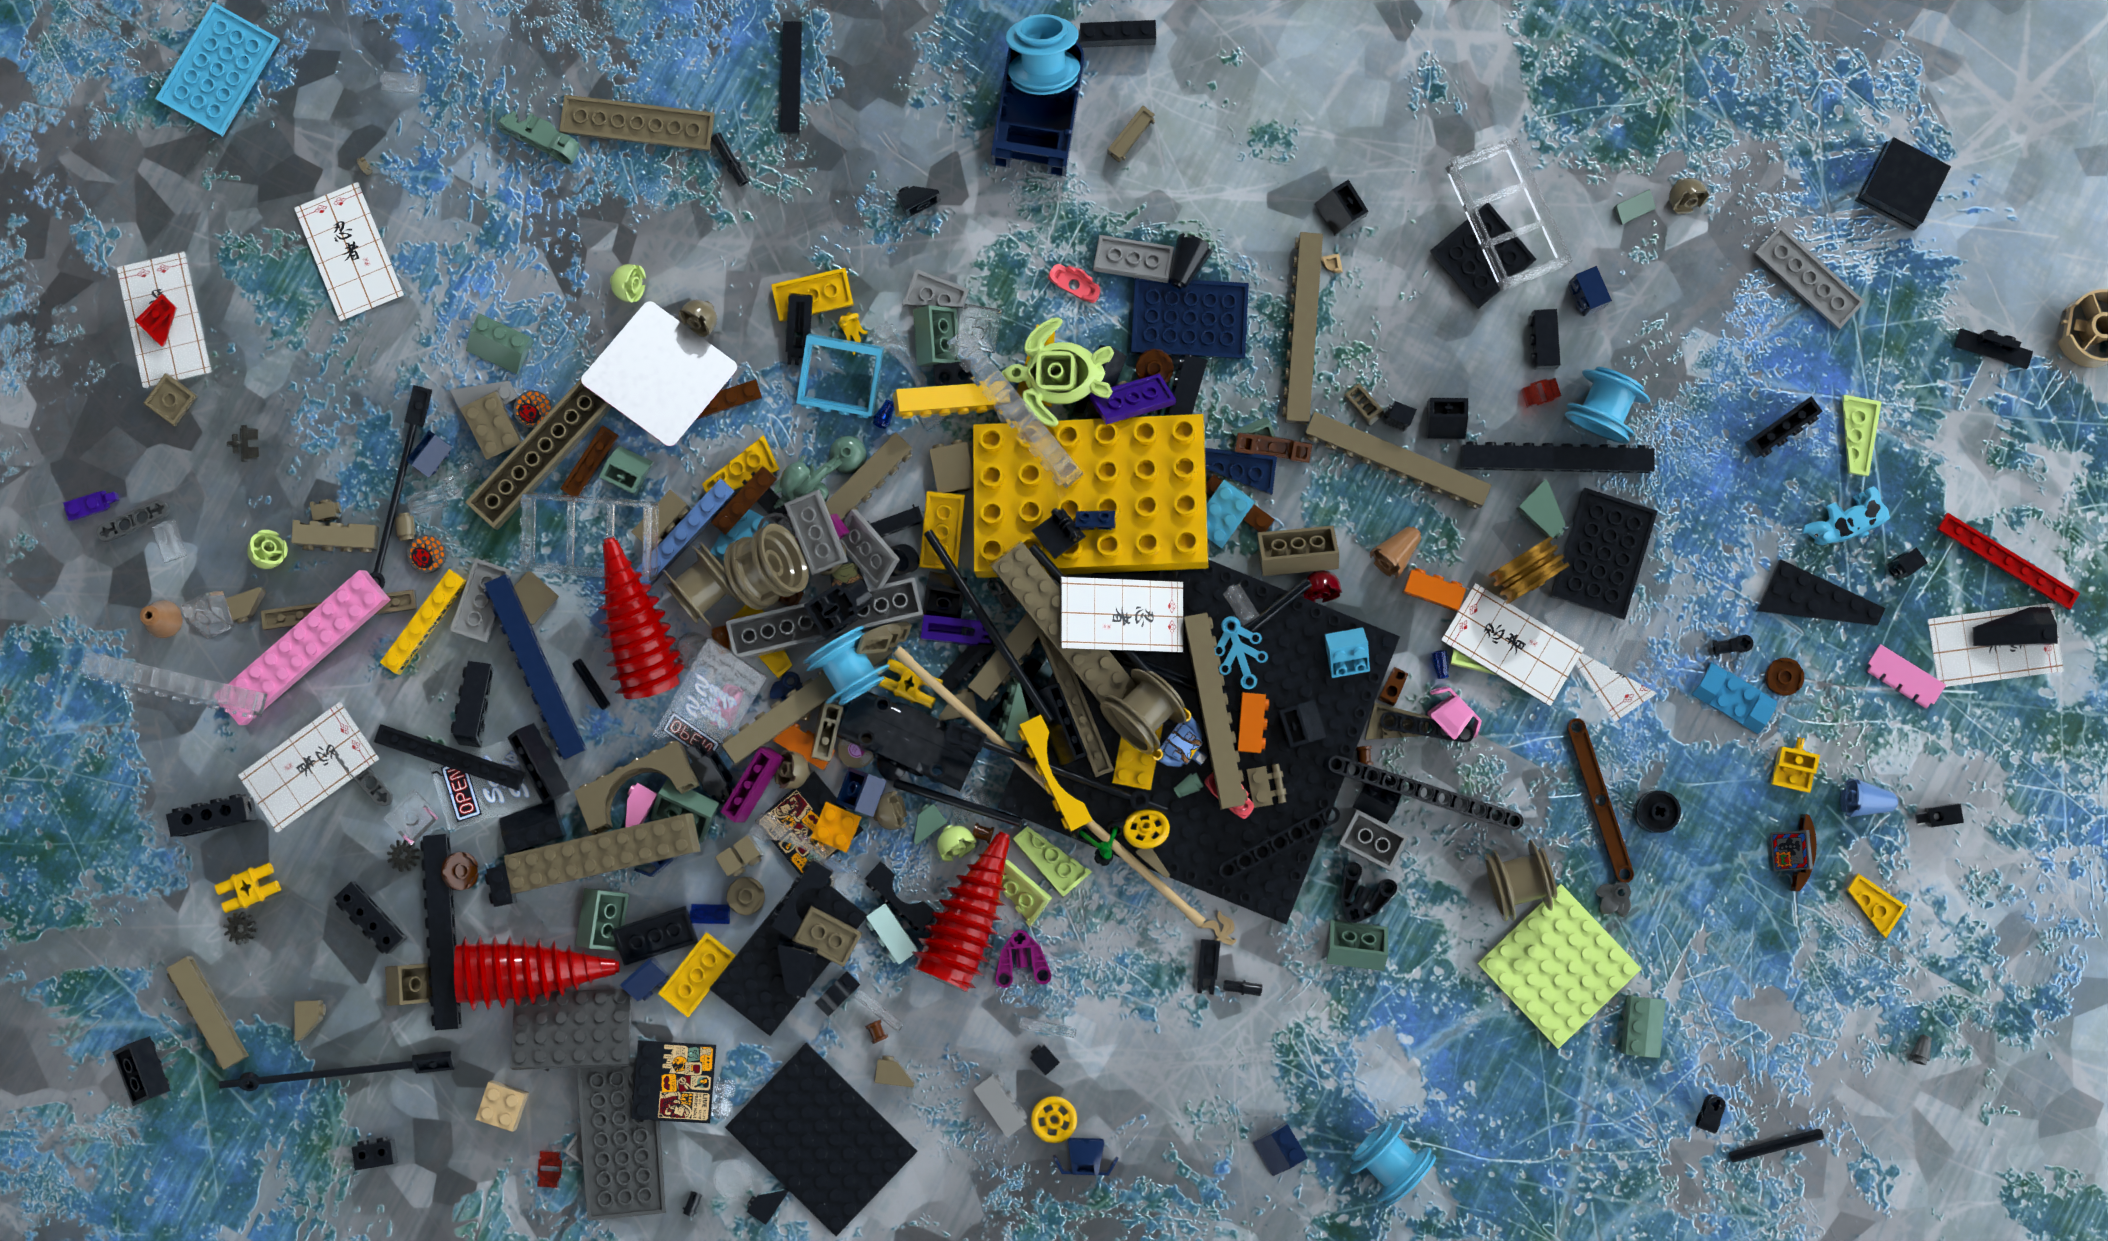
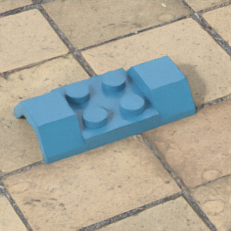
M1710 662L1706 674L1691 694L1756 734H1759L1767 725L1778 702L1713 662Z

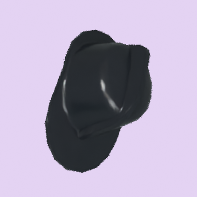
M907 544L890 547L900 559L890 576L904 575L915 571L919 567L920 558L913 547Z

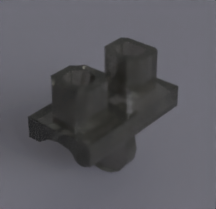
M241 425L240 441H238V434H232V441L227 442V447L233 448V454H238V447H241V462H248L249 459L259 457V447H248V440H258V429L247 428V425Z

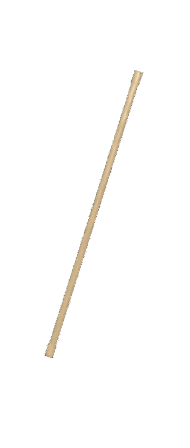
M901 646L894 652V657L912 670L976 729L987 734L986 737L992 743L1016 751L919 665ZM1009 757L1045 789L1043 783L1046 781L1043 775H1038L1034 766ZM1094 820L1085 824L1103 842L1109 841L1111 835ZM1114 839L1111 849L1199 928L1206 919Z

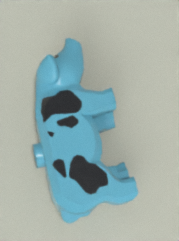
M1873 486L1865 490L1866 494L1862 492L1853 496L1857 506L1851 507L1845 512L1836 502L1826 506L1829 514L1827 522L1817 521L1806 524L1802 528V534L1810 535L1815 539L1814 543L1817 545L1844 542L1854 537L1861 539L1868 536L1869 531L1889 520V511L1882 503L1879 491Z

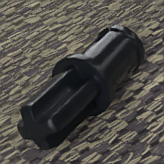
M1226 979L1223 983V990L1239 992L1241 995L1261 996L1263 988L1262 984L1246 982V980L1241 982Z

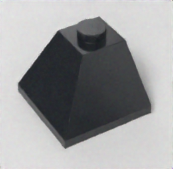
M906 186L896 194L907 219L941 202L940 192L937 189L917 186L909 188V186Z

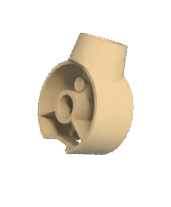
M2108 289L2091 291L2070 303L2063 310V312H2066V318L2060 322V325H2064L2062 339L2058 341V344L2066 357L2078 365L2089 368L2108 365V358L2095 357L2085 351L2089 345H2097L2103 341H2108V312H2101L2097 302L2099 300L2108 304ZM2079 303L2086 317V321L2075 319L2073 324L2074 330L2079 331L2083 341L2080 346L2074 336L2070 334L2074 307ZM2096 324L2100 326L2102 333L2097 330Z

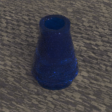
M885 400L884 404L873 416L874 420L872 423L881 429H886L887 426H890L894 402Z
M1447 650L1432 652L1430 659L1437 678H1448L1449 654H1447Z

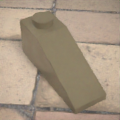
M826 702L820 706L815 726L812 758L826 762L831 761L843 711L842 706L832 703L826 704Z

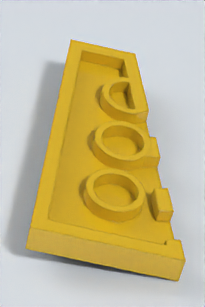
M761 436L741 454L703 482L702 485L705 492L707 493L720 478L735 491L744 486L743 480L749 481L752 478L751 473H756L762 466L766 467L771 473L779 471L780 469L765 436Z

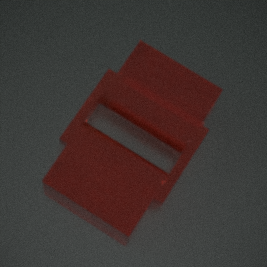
M1556 378L1531 383V386L1521 389L1527 408L1535 404L1538 406L1561 397ZM1538 383L1542 384L1546 401L1542 402L1537 387Z
M541 1150V1159H539L537 1177H539L537 1187L557 1188L559 1187V1178H561L563 1160H561V1151ZM541 1166L560 1167L559 1172L540 1170Z

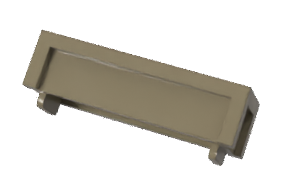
M1142 106L1108 148L1107 154L1117 162L1125 161L1126 153L1150 123L1155 124L1153 118L1155 114L1145 106Z

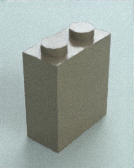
M956 440L951 442L952 445L944 446V444L933 445V449H929L937 491L953 494L973 490L974 476L967 442Z

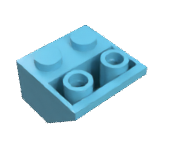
M1363 627L1325 634L1326 651L1332 678L1370 671L1368 641Z

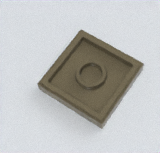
M165 373L143 404L176 427L198 395L168 373Z

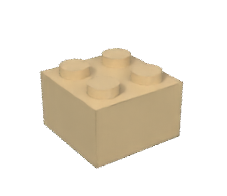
M493 1080L489 1081L475 1120L511 1132L517 1130L529 1092Z

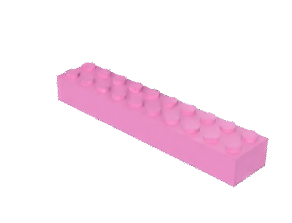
M357 571L219 691L215 697L238 725H248L391 599L367 571Z

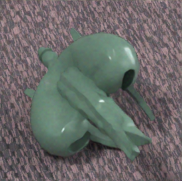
M804 455L797 462L787 466L774 488L775 494L781 492L782 495L775 502L774 508H780L786 502L819 489L826 502L829 490L821 481L842 464L840 459L837 460L838 455H835L816 471L813 464L810 465L809 469L803 463Z

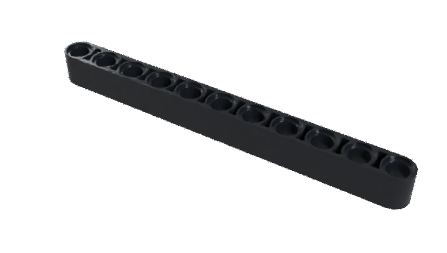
M1329 755L1323 761V766L1328 772L1497 826L1518 830L1524 824L1522 815L1517 812L1342 756ZM1333 759H1336L1338 762V765L1335 769L1331 767V761ZM1351 765H1354L1356 768V771L1353 775L1349 773V767ZM1371 770L1374 775L1373 778L1369 781L1367 779V773ZM1387 776H1390L1391 778V784L1389 786H1386L1385 779ZM1405 782H1408L1409 789L1405 792L1403 790V784ZM1425 787L1427 794L1425 797H1422L1421 790ZM1441 793H1443L1445 796V799L1442 803H1440L1438 799ZM1461 799L1462 806L1458 809L1456 802ZM1476 805L1480 806V811L1478 814H1475L1474 808ZM1496 810L1498 816L1493 820L1492 813ZM1514 816L1515 823L1511 826L1509 821Z

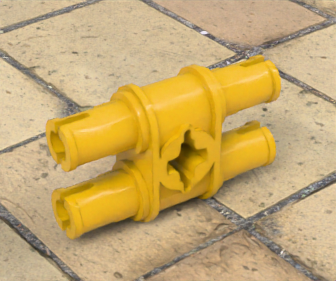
M890 658L887 662L890 665L888 669L900 674L901 679L897 682L884 676L885 679L878 686L894 692L893 694L896 697L899 696L909 700L912 704L917 702L932 708L936 698L920 690L922 685H928L901 662ZM934 677L938 682L943 683V680ZM907 680H912L914 686L909 687Z
M271 863L257 868L249 867L248 870L236 875L232 874L230 879L215 885L218 895L234 889L237 892V897L221 903L225 913L241 907L246 909L249 905L259 901L262 902L267 896L281 891L277 880L263 886L259 885L258 881L260 878L274 873ZM247 885H251L249 891H245Z

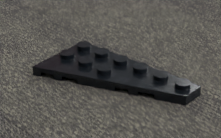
M1780 559L1756 612L1878 626L1886 608Z

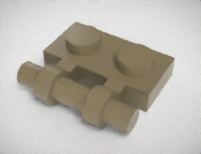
M1279 764L1272 765L1273 773L1267 774L1266 766L1246 770L1254 808L1273 805L1272 797L1274 796L1278 797L1279 803L1286 802L1285 794L1287 792L1286 788L1283 787L1282 777L1284 776L1283 771H1280ZM1269 779H1274L1276 790L1270 791Z

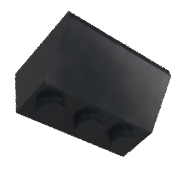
M555 800L545 805L541 803L499 818L501 835L508 855L567 835Z
M150 1036L129 1043L112 1052L132 1106L171 1091L169 1080L165 1077L162 1069V1062L158 1059L155 1051V1043L151 1040Z

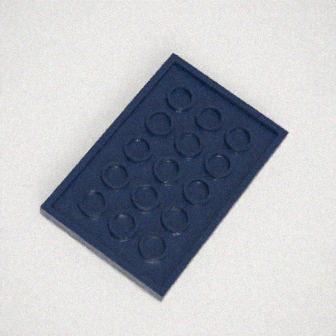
M1135 278L1131 353L1142 354L1146 350L1161 349L1168 355L1174 356L1189 354L1195 357L1245 359L1249 283L1192 280L1186 288L1177 289L1171 285L1170 280L1168 283Z

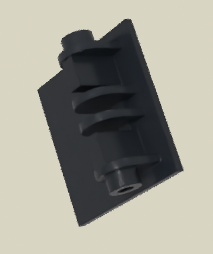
M1054 508L1051 511L1052 516L1032 530L1033 534L1054 559L1086 537L1079 527H1075V522L1063 508Z

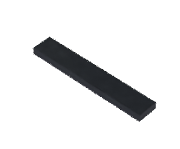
M783 21L781 134H800L802 22Z

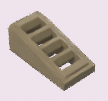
M1360 383L1344 395L1370 426L1384 415V410ZM1361 391L1362 394L1354 400L1352 397ZM1363 398H1366V400L1363 403H1361L1360 405L1357 404ZM1371 404L1367 410H1363L1367 405Z
M1140 848L1135 851L1138 856L1165 878L1169 877L1170 874L1152 848Z

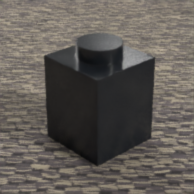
M1038 1044L1031 1051L1032 1056H1030V1059L1045 1076L1060 1063L1045 1044L1043 1046Z

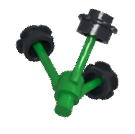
M1112 818L1108 821V831L1111 833L1108 842L1097 843L1087 835L1088 828L1085 825L1071 831V838H1076L1077 840L1085 838L1097 848L1094 857L1095 862L1102 866H1107L1113 860L1111 847L1116 835L1123 833L1125 822L1121 818Z

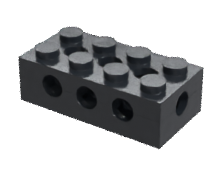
M246 794L231 795L229 800L227 798L210 800V804H192L191 808H174L172 813L166 814L170 837H186L258 820L253 797H247Z

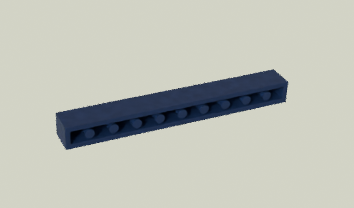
M504 574L484 583L486 587L483 589L487 599H491L493 602V613L496 617L499 616L502 622L499 624L503 634H507L510 640L507 643L511 652L515 651L517 659H515L516 664L520 670L523 669L526 675L523 679L527 687L531 686L533 694H531L532 699L536 705L539 704L540 717L549 726L547 732L551 740L554 739L557 744L555 750L558 756L563 757L565 760L586 751V745L509 575Z

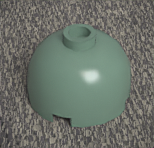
M842 436L831 445L829 460L838 455L837 460L840 459L842 464L836 470L844 474H854L865 463L867 450L863 442L858 438Z

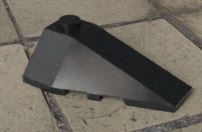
M2029 607L1973 627V646L2058 644L2057 623L2050 607Z

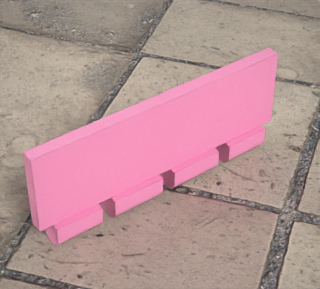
M1879 644L1867 663L1871 665L1867 670L1869 674L1877 679L1882 674H1885L1882 682L1893 689H1896L1901 684L1898 692L1911 700L1917 694L1914 702L1926 709L1930 703L1935 704L1946 686L1943 682Z

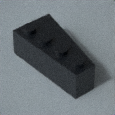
M468 661L467 667L463 668L462 677L464 682L459 687L460 701L455 706L456 720L451 724V733H453L459 745L482 748L483 741H480L479 737L480 732L485 730L483 713L486 714L488 710L486 695H490L494 672L491 664Z

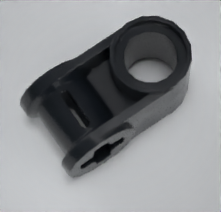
M1716 1094L1707 1095L1697 1116L1695 1126L1716 1134L1726 1107L1725 1101ZM1712 1102L1718 1103L1717 1106H1712L1711 1104Z

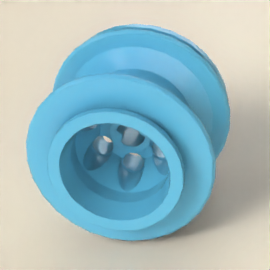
M1038 14L1026 17L1010 27L1006 33V42L1010 48L1021 53L1009 64L1008 74L1012 84L1023 92L1035 95L1059 93L1073 86L1078 80L1080 62L1074 55L1065 50L1072 47L1078 40L1079 34L1076 26L1055 15Z
M1596 367L1595 370H1583V376L1593 384L1583 405L1567 404L1569 411L1565 412V417L1579 427L1600 437L1618 443H1629V437L1634 436V432L1624 424V421L1633 402H1650L1648 395L1643 392L1644 387L1634 379L1608 368Z
M864 626L857 627L836 638L803 661L804 664H810L806 669L808 672L822 668L837 692L826 700V704L839 699L840 706L846 704L885 679L884 676L880 677L879 675L890 667L889 664L874 669L866 654L856 653L860 639L865 634L862 632L865 629Z
M1398 1120L1394 1123L1387 1121L1381 1124L1362 1141L1351 1157L1354 1161L1350 1167L1351 1174H1355L1366 1167L1383 1185L1377 1194V1201H1383L1386 1207L1396 1203L1409 1193L1428 1173L1436 1160V1156L1431 1154V1148L1426 1147L1414 1153L1398 1136L1404 1127V1120Z

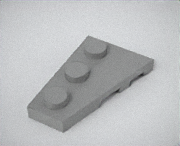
M916 269L902 305L963 308L969 289Z
M510 381L450 390L462 415L463 413L460 409L462 406L496 390L504 405L518 398Z

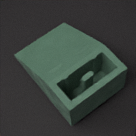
M1012 676V680L1007 683L1006 692L1009 693L1007 700L1004 699L1002 704L1004 714L1003 718H999L998 729H1000L1004 740L1027 744L1026 740H1021L1018 730H1020V724L1030 719L1021 685L1017 678Z

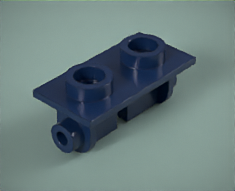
M1076 511L1075 527H1079L1081 531L1094 530V527H1098V530H1112V528H1116L1115 511Z

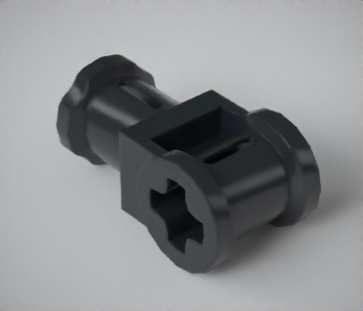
M1740 635L1736 638L1722 641H1712L1715 657H1719L1720 654L1747 652L1754 645L1753 639L1749 635ZM1746 641L1747 645L1744 647L1740 646L1739 642Z

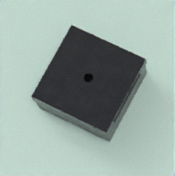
M1893 137L1883 144L1855 201L1915 231L1924 222L1951 166Z

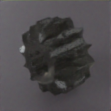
M404 839L403 843L401 840H396V845H390L393 852L388 851L387 855H392V858L387 861L388 863L394 862L392 865L393 869L398 867L399 872H403L404 869L411 871V865L414 867L418 865L414 859L421 858L420 856H415V853L419 852L420 849H413L416 844L415 842L409 844V840ZM403 852L407 853L405 859L400 858V855H402Z
M236 912L233 913V918H227L230 924H224L223 927L228 928L224 935H231L229 937L230 942L235 940L236 945H240L241 942L247 944L249 939L255 938L252 932L258 931L257 928H253L257 921H251L253 917L251 914L246 916V912H241L240 915ZM238 925H243L242 928L244 930L242 932L238 931V929H240L238 928Z

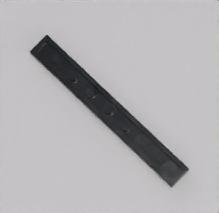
M380 724L374 739L375 743L517 791L520 790L525 776V772Z

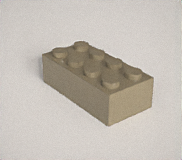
M1334 525L1257 533V550L1262 576L1339 569V549Z

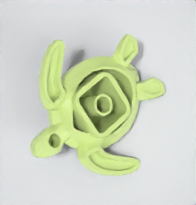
M1059 317L1043 322L1030 333L1024 346L1025 353L1031 357L1026 366L1014 364L1004 369L1001 373L1009 382H1026L1029 389L1022 393L1026 409L1039 422L1050 427L1057 426L1058 419L1043 405L1042 401L1058 405L1070 404L1083 399L1091 392L1096 396L1109 399L1113 392L1108 383L1101 382L1105 376L1102 364L1109 362L1114 355L1111 346L1100 348L1093 354L1074 343L1057 342L1044 346L1046 340L1062 325L1063 320Z

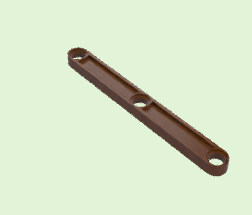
M1575 718L1567 723V731L1615 877L1619 882L1628 883L1633 879L1634 871L1586 725L1583 720ZM1575 721L1581 724V730L1577 733L1571 729V724ZM1598 795H1602L1605 798V804L1602 806H1598L1595 802V798ZM1624 868L1630 874L1626 880L1621 879L1619 876L1620 871Z

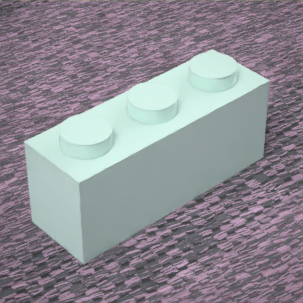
M886 903L866 916L868 919L866 924L871 931L875 930L878 933L877 940L882 947L886 946L889 949L888 956L893 963L901 964L913 955V951H919Z

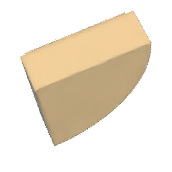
M1339 254L1321 257V263L1327 270L1333 273H1343Z

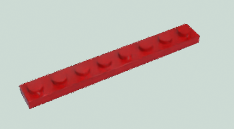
M1950 513L1944 515L1936 529L2067 610L2072 608L2080 594Z

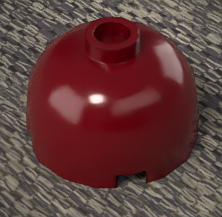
M1313 571L1307 577L1312 586L1303 595L1304 598L1316 602V599H1323L1322 603L1329 602L1340 597V593H1342L1341 584L1337 576L1330 571Z

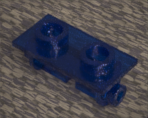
M691 904L690 918L692 923L730 924V907L724 904Z

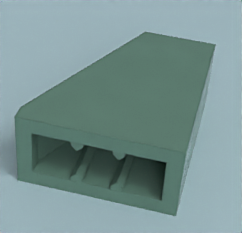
M1545 479L1516 509L1546 538L1551 536L1557 539L1564 532L1562 528L1566 524L1549 482Z

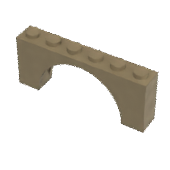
M678 740L665 744V747L659 750H652L648 755L636 758L624 767H617L612 773L601 775L596 778V781L583 784L579 789L575 790L574 793L589 832L596 835L613 828L611 822L613 799L619 788L627 780L638 774L659 773L671 779L676 789L682 794L700 786L693 769L689 765L690 761L684 746Z

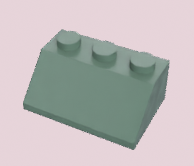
M928 305L913 309L917 366L933 367L936 364L960 362L956 308Z
M478 313L470 330L466 351L518 375L534 340L530 336Z
M667 779L657 795L650 819L656 821L693 813L698 841L703 843L720 803L693 790L682 794L676 789L673 782Z
M584 888L575 946L619 951L612 934V929L625 925L629 893Z
M1330 920L1326 964L1380 971L1385 970L1388 958V927Z
M1626 996L1621 1053L1660 1058L1665 999Z

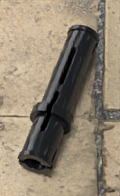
M721 132L714 134L711 140L727 165V171L733 175L739 187L744 186L749 180L741 168V163L737 162Z

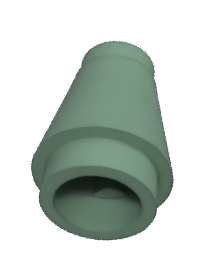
M1194 773L1193 775H1188L1174 787V791L1181 798L1182 796L1200 791L1204 784L1199 775Z

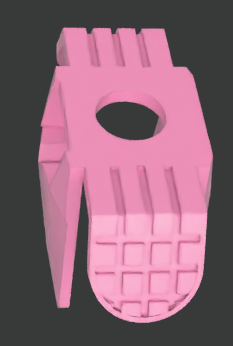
M1444 686L1431 690V695L1447 691L1451 695L1427 711V715L1441 726V729L1454 740L1458 738L1473 717L1475 719L1472 728L1474 731L1473 738H1476L1482 720L1450 687Z

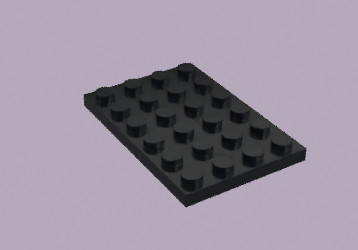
M1584 488L1565 547L1564 558L1562 559L1564 564L1568 562L1570 566L1557 574L1551 597L1625 620L1658 511Z

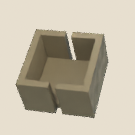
M747 835L733 844V848H727L715 858L727 876L738 877L746 871L744 868L747 865L754 866L762 860L760 857L764 854L753 837Z

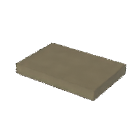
M811 905L792 940L799 944L818 948L817 954L844 967L862 932Z

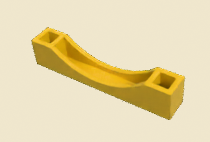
M1036 716L1020 724L1018 734L1022 741L1026 740L1029 746L1026 750L1030 758H1035L1037 762L1035 769L1039 776L1043 775L1046 781L1043 785L1047 793H1052L1055 799L1052 803L1057 812L1060 811L1063 816L1061 822L1064 828H1069L1071 832L1093 821L1085 804L1069 795L1058 784L1052 774L1047 757L1049 730L1042 716Z

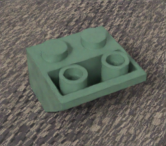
M618 446L608 458L599 477L637 496L654 462L624 447Z

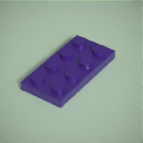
M1160 374L1111 387L1113 392L1109 399L1090 393V400L1106 425L1176 404V398Z

